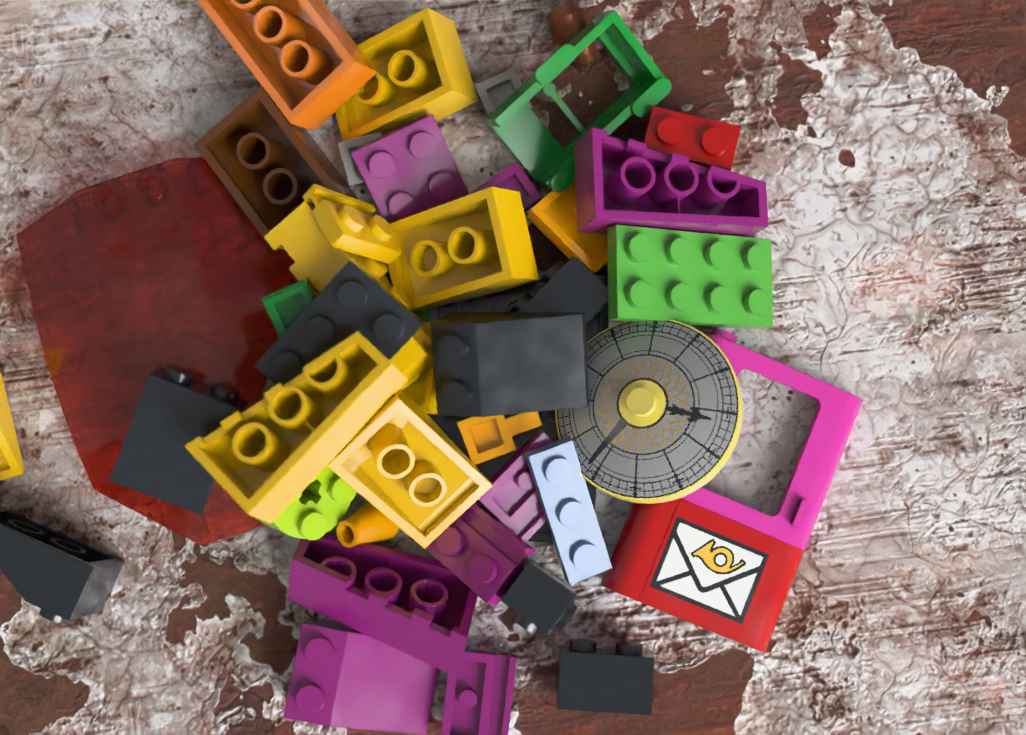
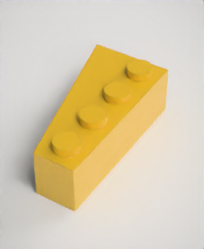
M304 201L264 236L274 250L281 248L287 251L295 261L289 267V270L298 281L306 278L311 289L318 294L341 268L353 258L409 309L413 307L411 300L405 292L396 285L393 287L385 276L388 272L385 263L330 246L311 212L315 208L313 204ZM424 322L423 326L390 360L409 379L401 387L402 390L406 389L434 365L431 329Z
M358 331L303 367L304 372L285 385L277 384L264 393V399L243 413L236 411L220 422L222 425L220 428L205 438L199 436L184 446L247 514L272 524L409 380Z

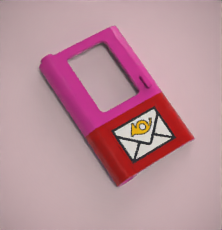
M712 328L710 334H704L722 350L735 371L737 378L739 373L746 369L805 394L817 402L816 413L778 510L775 514L769 516L703 487L684 497L663 503L646 504L633 502L610 559L612 568L605 571L600 585L726 638L766 652L863 401L851 393L736 344L737 336L718 328Z

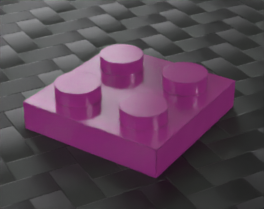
M431 113L350 151L382 218L389 224L469 194L436 120Z

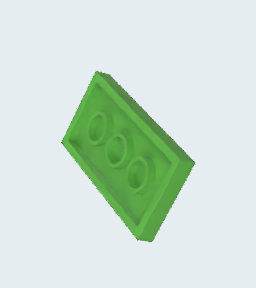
M614 225L607 228L608 320L654 322L670 321L672 319L687 325L751 329L773 327L771 239L626 225Z

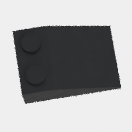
M450 312L430 323L438 415L486 417L579 408L589 405L584 312Z
M1 507L0 569L23 599L41 608L39 615L61 624H65L67 620L83 618L84 616L102 611L125 561Z

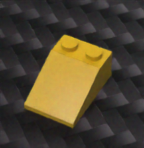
M427 7L358 44L357 46L377 70V73L335 112L342 140L345 141L381 132L383 136L428 113L433 114L435 120H440L477 102V94L454 21Z
M492 186L390 223L395 233L393 238L402 252L391 264H388L392 286H398L409 297L413 304V307L410 309L412 312L502 292L539 280L521 195L518 191Z
M401 388L327 465L424 549L493 486L486 476L426 412Z

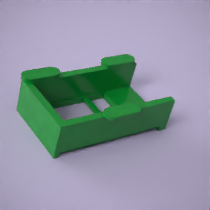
M615 10L599 12L586 27L567 44L557 49L535 70V73L483 120L538 186L550 188L555 192H563L575 181L574 144L591 127L608 131L607 136H609L632 114L637 117L645 116L652 110L653 106H656L670 93L672 85ZM597 38L632 85L584 128L556 93L555 85L550 82ZM541 89L545 96L551 97L579 133L564 148L560 146L527 105V102Z

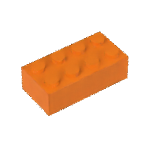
M197 0L290 124L316 131L377 73L374 66L322 0Z

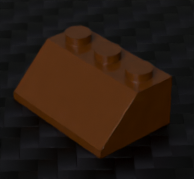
M261 86L194 144L263 238L305 201L302 196L314 184L358 199L306 128L290 124Z

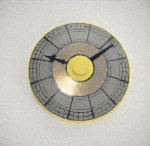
M672 319L670 321L654 322L624 321L603 330L586 343L589 405L587 407L555 410L559 440L568 437L573 441L581 466V476L604 493L615 498L646 504L676 500L708 483L722 469L737 444L743 420V400L739 381L722 350L701 331Z

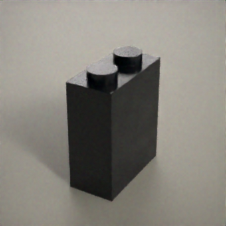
M169 364L165 369L159 366L148 377L109 481L201 515L211 498L217 481L184 446L197 437L205 438L222 426L220 422L236 411L243 413L249 401L240 398V391L229 385L213 382L212 386L194 380L195 374L183 367Z

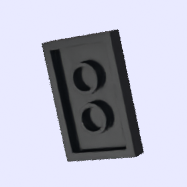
M351 258L257 360L254 366L274 384L281 383L285 385L304 372L303 367L357 331L390 361L423 326V321L359 263Z

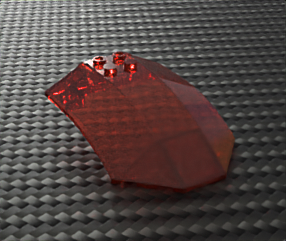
M203 157L170 159L74 192L64 202L17 233L16 237L34 316L51 378L70 433L93 489L203 547L267 526L258 521L254 516L247 514L218 482L206 508L200 515L109 481L148 377L159 366L165 369L169 364L180 366L195 374L194 380L209 386H212L213 382H219L239 390V397L249 401L246 410L261 401L267 377L254 365L276 341L278 335L261 298L298 281L289 270V267L295 261L286 250L273 251Z

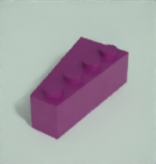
M591 127L574 144L577 232L607 234V228L611 226L626 225L750 237L768 227L766 182L713 165L707 168L689 162V157L676 153L667 155L646 148L647 144L636 140L628 139L623 141L607 136L608 131Z
M326 533L317 540L300 539L292 557L287 599L458 677L478 595L438 560L369 543L358 544L348 548L340 543L336 535Z

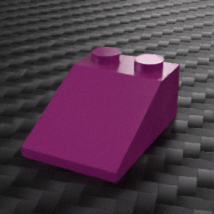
M311 617L302 623L283 718L329 727L426 735L439 668L339 622Z

